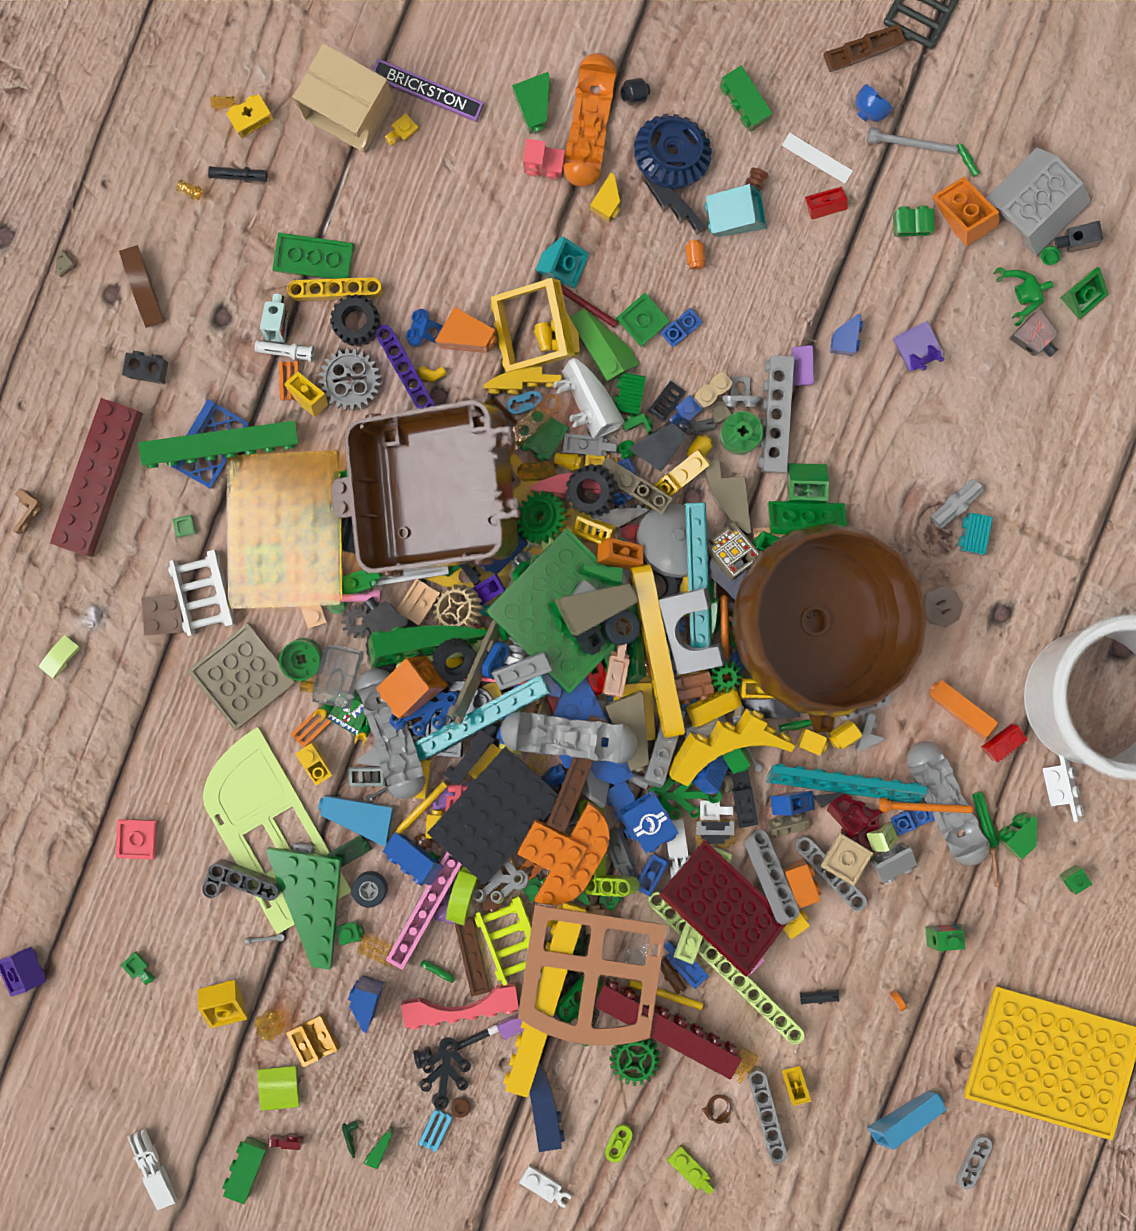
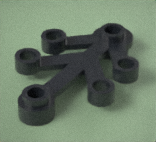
M451 1037L443 1038L439 1043V1050L421 1065L425 1073H431L419 1082V1087L423 1092L430 1091L432 1083L440 1077L438 1092L432 1097V1104L438 1110L445 1109L449 1102L446 1096L448 1076L456 1082L457 1088L461 1091L466 1090L469 1085L468 1081L461 1077L450 1065L452 1057L458 1063V1067L462 1072L465 1073L471 1069L470 1062L457 1052L458 1044ZM443 1058L442 1064L434 1070V1064ZM431 1064L428 1069H425L427 1065Z

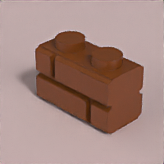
M709 671L674 678L680 705L691 703V699L697 697L699 700L709 699L710 694H714Z

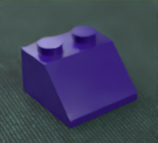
M31 946L0 959V974L10 997L27 992L47 982L45 972L39 966L37 954L32 950Z

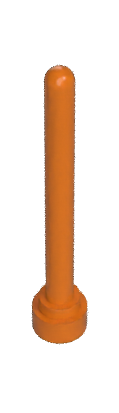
M722 595L720 597L721 641L725 660L728 661L729 666L728 597ZM728 672L727 674H723V675H722L723 678H724V681H725L727 678H728V679L731 678V676L729 675L730 672Z
M879 798V810L882 813H887V811L891 810L972 813L974 811V808L970 805L891 802L887 798Z

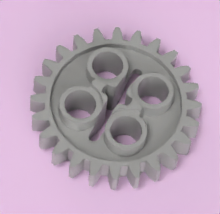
M346 348L345 354L338 350L339 356L337 357L331 354L333 360L325 359L328 365L321 366L325 373H319L324 378L319 381V384L324 385L320 390L327 392L325 394L326 399L331 397L329 403L332 405L337 402L336 408L338 409L343 405L344 411H347L348 406H350L352 411H355V406L362 409V403L369 406L367 400L371 399L374 401L375 399L372 394H379L375 388L381 387L377 380L382 377L376 375L380 369L373 368L376 362H369L371 359L370 355L364 358L363 351L358 355L355 348L352 353ZM357 365H362L364 367L362 373L360 374L354 373V369ZM338 367H344V373L337 376L335 370ZM349 376H352L353 379L367 377V380H352L351 384L347 381L333 382L336 379L348 380ZM359 384L365 385V390L362 393L356 392V387ZM345 386L346 392L342 395L337 394L338 387Z

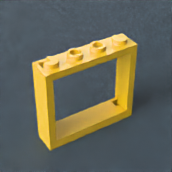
M550 278L491 297V310L495 317L494 326L498 332V345L502 351V365L506 372L528 367H538L575 356L560 280ZM547 289L559 351L516 363L503 301Z

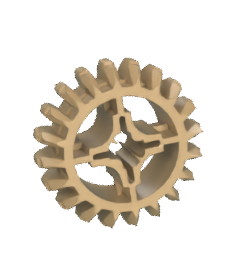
M454 584L453 587H447V592L441 591V597H436L439 601L438 604H433L434 607H437L433 614L437 615L434 618L435 622H438L437 625L475 628L474 624L480 623L477 619L483 615L479 611L484 608L482 605H479L482 600L478 598L479 594L473 588L463 584ZM465 596L467 601H460L458 597ZM449 619L457 620L458 624L452 625Z

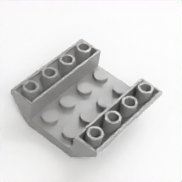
M1036 148L986 197L1026 238L1022 243L1035 256L1091 202L1084 183L1056 155Z

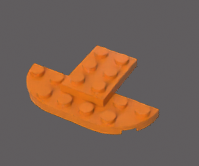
M588 802L570 836L537 819L533 822L517 854L549 870L534 901L546 905H560L563 902H570L578 897L588 885L609 844V828L605 816L591 802Z

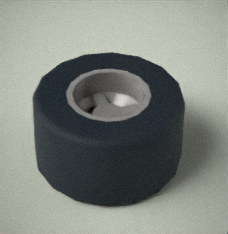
M374 871L364 872L359 875L352 886V896L355 902L366 908L379 905L386 897L388 891L385 878Z

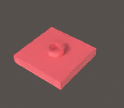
M117 819L115 858L154 860L156 858L157 820Z

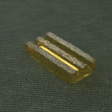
M365 934L357 953L392 968L393 964L363 950V946L386 957L390 953L366 943V940L390 951L393 946Z

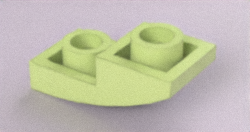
M64 635L49 651L39 668L55 679L67 667L66 663L80 650L79 646Z

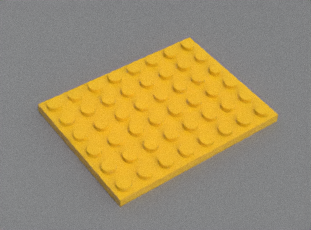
M994 985L963 1097L1113 1141L1136 1060V1026Z

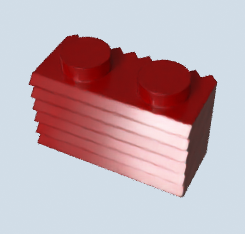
M1010 724L982 745L981 748L990 760L1000 762V760H1003V757L1006 758V755L1012 753V750L1015 751V748L1024 744L1028 738L1017 725Z

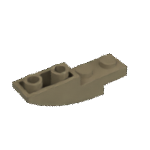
M607 457L603 462L602 468L609 469L608 472L610 474L613 473L615 476L613 480L617 481V488L656 512L664 513L672 497L631 473Z

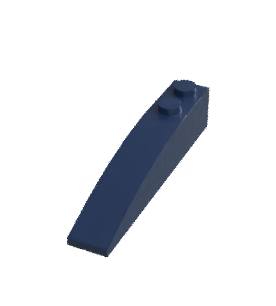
M539 1060L529 1093L539 1152L562 1149L565 1135L564 1130H560L559 1123H562L561 1111H557L549 1079L541 1060Z

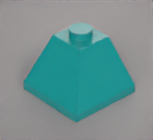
M562 236L542 252L535 270L549 279L560 280L561 284L575 289L590 253Z

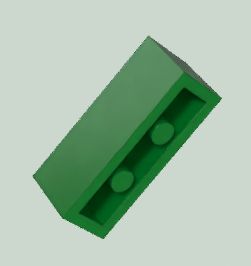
M742 65L722 77L720 89L725 96L728 95L733 110L739 112L741 122L745 128L748 127L750 131H753L770 120L772 116L771 110Z
M248 1136L244 1142L240 1141L236 1153H239L237 1160L233 1159L229 1171H232L230 1178L226 1177L222 1189H225L223 1197L243 1205L245 1204L268 1144Z

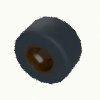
M622 610L604 620L602 630L609 642L616 645H625L637 638L640 632V623L634 613L629 610Z

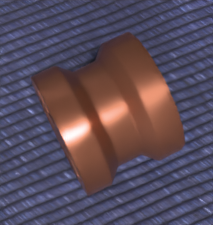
M753 167L750 170V177L747 178L745 184H750L758 190H763L764 180H767L769 175L764 170Z

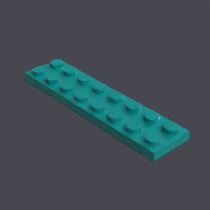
M785 764L772 765L766 777V783L834 793L841 792L842 794L877 799L881 797L905 803H919L927 795V787L921 786L920 783L904 784L900 780L883 781L879 777L869 779L858 774L847 776L843 772L826 773L822 769H814L812 771L806 770L802 766L787 767Z

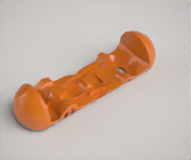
M602 53L587 55L579 65L573 122L566 145L565 164L563 165V173L566 179L578 187L594 184L601 174L606 124L608 122L610 105L613 98V86L617 74V68L613 60ZM591 86L600 87V92H590Z

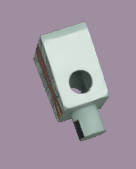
M273 294L272 302L266 301L264 305L260 330L268 342L285 343L288 310L283 303L284 296L280 294Z

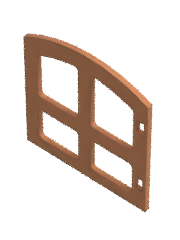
M535 905L518 1019L547 1035L579 1044L598 1046L620 1045L650 1038L666 924ZM548 920L589 925L591 927L588 954L586 956L546 951L543 946ZM606 929L649 935L646 963L639 965L603 959L601 956ZM652 944H658L657 956L650 955ZM542 966L584 973L577 1024L573 1025L558 1020L535 1008L539 972ZM600 975L642 981L638 1018L635 1024L609 1028H593L591 1026L597 982ZM643 1004L649 1005L648 1017L641 1015Z

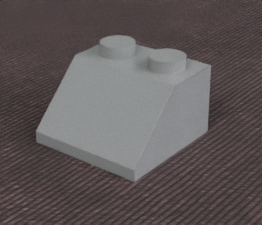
M903 842L892 847L890 851L882 852L869 860L878 879L882 883H890L896 880L897 875L901 873L907 874L917 865L911 848Z

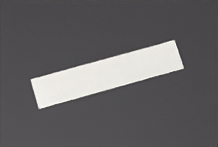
M790 132L782 144L786 149L844 184L852 173V170Z

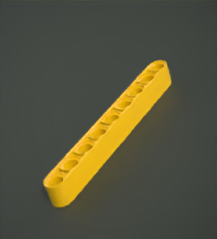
M650 564L630 568L632 585L637 592L638 602H636L662 733L664 738L684 735V724L653 571Z

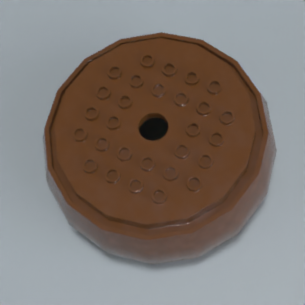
M823 523L790 531L755 557L737 588L732 626L740 660L763 692L795 712L834 718L874 707L905 682L922 653L927 615L920 583L896 550L866 530ZM814 609L820 611L824 616V625L818 632L809 630L805 622L807 614Z

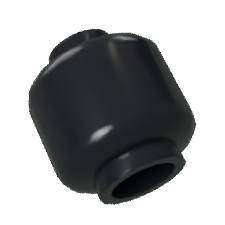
M642 78L626 80L623 86H621V98L631 106L642 104L647 101L648 95H650V86Z

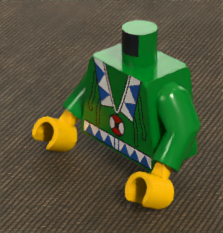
M356 692L355 696L349 693L345 695L339 694L329 699L321 709L315 711L313 718L315 715L322 716L319 723H322L326 717L356 735L355 744L357 740L361 739L363 740L362 747L366 745L371 728L364 714L363 703L358 692Z

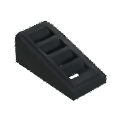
M670 380L648 412L661 422H664L686 391ZM671 387L672 389H674L676 392L679 393V395L676 396L673 393H671L669 391V388ZM668 394L674 399V402H671L664 395ZM661 399L665 401L667 404H669L670 407L667 408L662 403H660ZM658 405L660 408L666 411L665 414L657 410L655 407Z

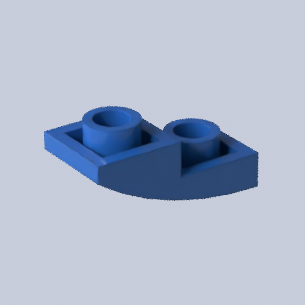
M689 308L677 320H674L661 334L673 348L703 322L692 308Z
M905 810L890 818L898 836L935 820L932 811Z

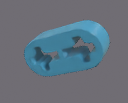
M530 391L512 397L507 403V409L513 415L535 410L542 405V396L537 391ZM532 395H534L535 398L539 397V400H537L536 405H533L532 402L527 404L525 402L531 400ZM514 401H516L517 404L522 402L524 403V405L519 406L518 411H515L514 408H510V406L513 405Z

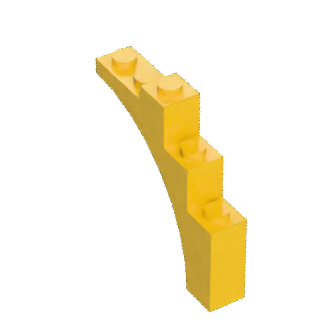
M746 709L736 726L728 721L723 723L718 720L708 738L700 733L696 735L690 732L671 763L668 773L671 779L688 786L708 763L732 750L747 746L765 745L792 752L795 744L791 741V736L784 732L780 734L776 732L775 728L768 725L761 712L757 710L752 712Z

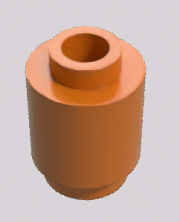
M700 240L688 241V244L685 245L687 265L692 270L704 268L706 262L704 243L700 242Z

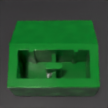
M788 463L787 501L820 503L829 501L827 464Z
M1026 812L1016 814L1012 819L1013 822L1009 826H1004L997 836L998 841L1012 855L1022 860L1037 844V818Z

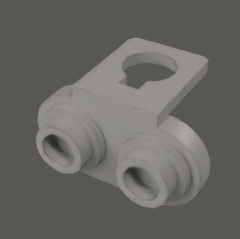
M731 377L733 383L730 396H722V401L726 403L725 406L737 407V403L743 401L745 407H756V403L760 401V396H750V378ZM738 381H743L746 385L742 395H738L735 389V384Z

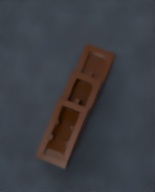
M897 24L865 34L863 38L847 42L842 47L826 51L823 56L829 72H833L904 44L906 41L900 25Z
M138 245L120 250L122 263L145 328L164 322L165 320L152 286L151 277Z

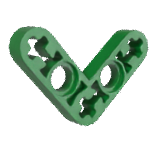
M584 975L557 1002L555 1015L559 1020L570 1024L575 1018L578 1021V1009L580 1008ZM598 977V982H597V989H598V987H599V985H600V979H599V977ZM577 991H580V998L575 1001L574 995Z

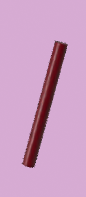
M561 284L563 295L613 328L616 326L617 320Z

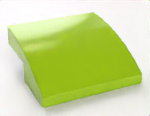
M297 1066L258 1070L261 1111L300 1107Z

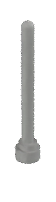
M873 127L869 128L867 143L871 144L883 141L953 154L958 152V147L954 145L884 134L882 131H878V128Z

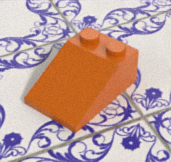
M965 177L960 178L932 196V199L954 234L966 246L991 232L999 225V211Z

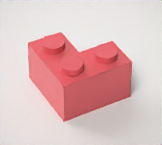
M526 139L523 158L524 173L532 177L544 175L546 178L554 180L557 177L562 178L565 150L546 147V141Z

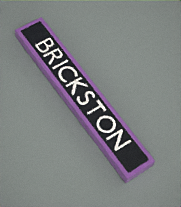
M377 59L373 71L386 78L389 86L477 122L484 106L483 102L380 59Z

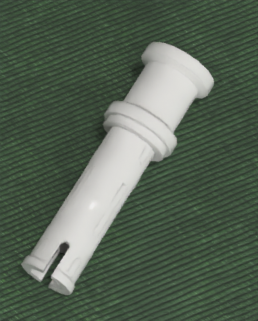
M257 340L255 352L287 356L295 361L297 359L308 360L309 363H312L315 347L313 345L310 347L299 346L298 343L285 345Z

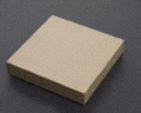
M838 833L820 866L850 885L855 886L873 852L845 835Z

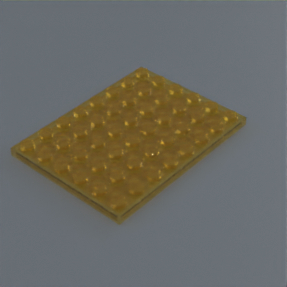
M339 451L237 455L236 457L226 458L229 609L342 605L340 517L334 513L331 491L332 483L340 478Z

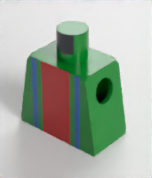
M962 924L925 927L928 947L936 951L965 949V936Z

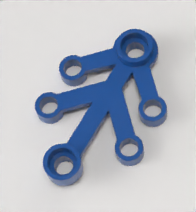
M455 691L447 694L440 692L435 697L441 701L435 703L428 701L412 715L400 718L398 721H395L398 717L392 714L390 724L394 729L400 730L406 726L407 721L423 716L420 723H416L413 726V731L417 736L425 734L426 727L430 721L435 729H442L450 706H455L460 694ZM442 709L440 715L432 719L436 711Z

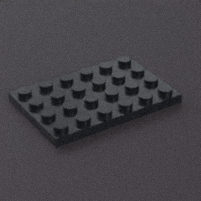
M505 746L428 830L427 834L485 885L521 846L535 819L542 822L552 812L559 793Z

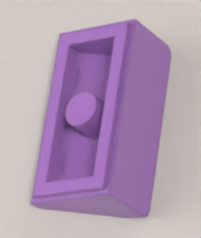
M813 345L792 347V357H794L793 386H812L814 384Z

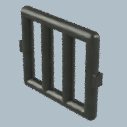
M894 0L883 21L884 25L891 27L899 24L893 21L897 11L932 28L935 31L929 40L899 24L904 39L908 41L912 39L929 49L935 47L959 1L950 0L948 6L937 0H919L944 13L938 23L902 4L903 0Z

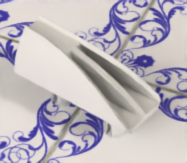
M573 358L569 360L562 371L565 379L554 382V388H559L556 392L557 394L571 390L581 413L570 416V422L575 421L572 426L577 427L586 423L593 439L606 436L621 428V425L625 422L601 382L578 359Z

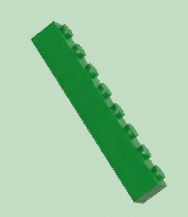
M295 421L143 441L138 442L141 465H146L147 469L158 468L159 463H166L167 466L179 465L178 461L186 460V463L198 462V458L205 457L207 461L218 459L217 455L225 454V458L236 457L237 452H244L245 455L256 454V450L264 449V452L276 451L275 447L283 446V450L295 448L294 444H298Z

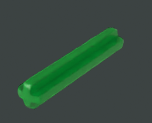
M976 792L972 794L984 835L990 843V848L999 845L984 794L983 792Z

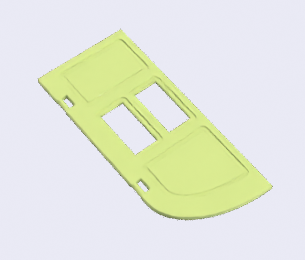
M259 727L239 739L222 755L207 778L203 792V801L207 813L213 820L237 865L277 879L273 870L265 874L244 834L263 824L276 848L291 850L273 818L291 807L294 808L314 843L313 853L327 855L330 852ZM220 814L224 824L220 825L215 815ZM342 872L340 873L338 899L352 892ZM252 879L253 886L258 887L257 881ZM283 893L275 900L269 901L272 905L270 908L267 907L262 898L255 896L276 934L294 925Z

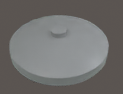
M669 503L663 514L651 509L644 516L637 530V544L643 545L644 561L650 564L652 569L665 576L675 578L688 576L686 506ZM707 525V542L710 544L708 540L712 535Z

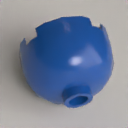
M865 84L856 95L855 105L859 110L857 115L865 122L868 119L873 122L884 120L894 109L884 97L882 98L868 84Z

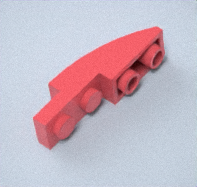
M573 473L560 474L541 480L531 486V492L536 491L540 494L543 490L547 494L551 492L554 496L564 499L565 496H569L565 492L568 489L566 483L570 480L569 477ZM584 480L582 485L583 493L585 490H590L592 494L601 495V487L597 481Z

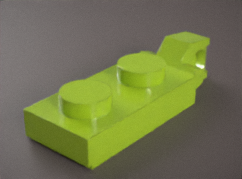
M681 1145L667 1158V1161L697 1190L702 1188L708 1195L714 1191V1186L708 1181L710 1179L708 1172Z

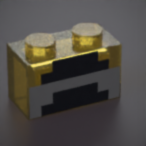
M695 819L694 842L700 844L705 840L710 845L718 844V847L721 848L730 847V844H735V821L733 819Z

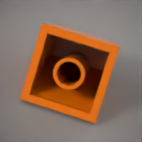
M456 307L453 308L435 339L438 347L441 349L488 353L489 349L493 350L498 342L493 328Z
M426 656L406 658L376 689L380 693L381 699L391 708V712L400 719L412 715L444 690L448 684L444 679L440 678L433 664Z

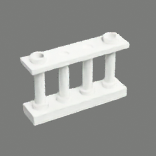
M217 550L207 551V557L203 560L178 565V561L175 560L169 561L168 571L174 579L184 622H182L183 631L188 636L196 635L195 628L219 622L224 623L225 626L237 625ZM206 566L211 568L212 575H210V578L183 584L182 572ZM209 585L215 586L217 592L215 596L188 603L185 591ZM216 603L220 605L221 612L219 615L192 621L190 610Z

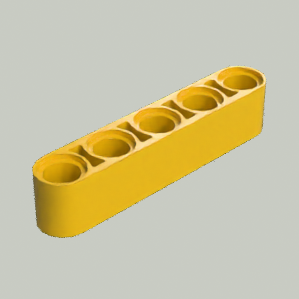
M373 277L294 280L288 284L287 292L295 301L339 300L341 298L346 299L347 295L354 297V294L360 297L364 296L367 299H376L383 294V286L378 279ZM372 284L378 285V289L375 292H370L369 287ZM358 285L359 290L355 293H351V286ZM315 286L321 287L318 294H312V289ZM333 286H340L339 292L331 293ZM301 287L300 294L294 295V288Z

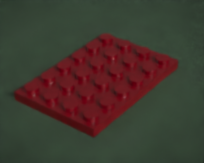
M705 840L698 845L659 893V896L745 977L749 976L787 925L777 922L768 899Z

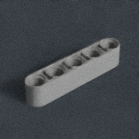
M757 830L746 838L745 845L775 919L780 924L785 925L799 916V908L768 834L763 830Z
M800 835L796 837L794 847L806 861L812 865L853 910H863L867 905L865 896L849 883H847L848 887L845 891H839V885L845 881L835 875L826 877L827 870L820 866L826 855L807 836ZM807 840L808 847L803 850L800 849V842ZM816 854H820L821 861L816 864L813 863V857ZM859 896L861 898L860 903L853 905V898Z
M753 1066L748 1070L747 1075L770 1159L774 1163H782L787 1157V1152L767 1077L761 1067ZM755 1074L762 1075L761 1079L758 1081H755L752 1078ZM764 1092L767 1095L764 1099H758V1094ZM766 1111L772 1112L768 1118L762 1117ZM770 1130L777 1131L774 1136L767 1135ZM774 1149H781L780 1154H772Z

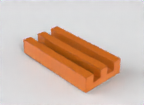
M281 361L279 362L280 400H296L288 389V396H285L284 366H287L288 381L291 378V366H294V374L297 371L299 372V362Z
M314 711L290 735L304 748L332 721L325 717L326 722L304 742L302 739L322 718L320 716L299 736L297 733L313 719Z

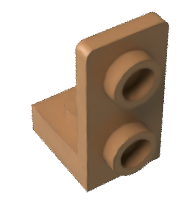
M19 488L15 495L20 498L19 502L29 508L15 526L13 532L22 534L28 531L33 518L41 513V507L44 503L28 491Z

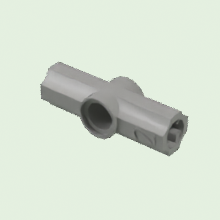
M971 479L958 492H954L929 517L931 522L939 529H942L955 516L957 517L970 506L969 504L984 491L980 483Z

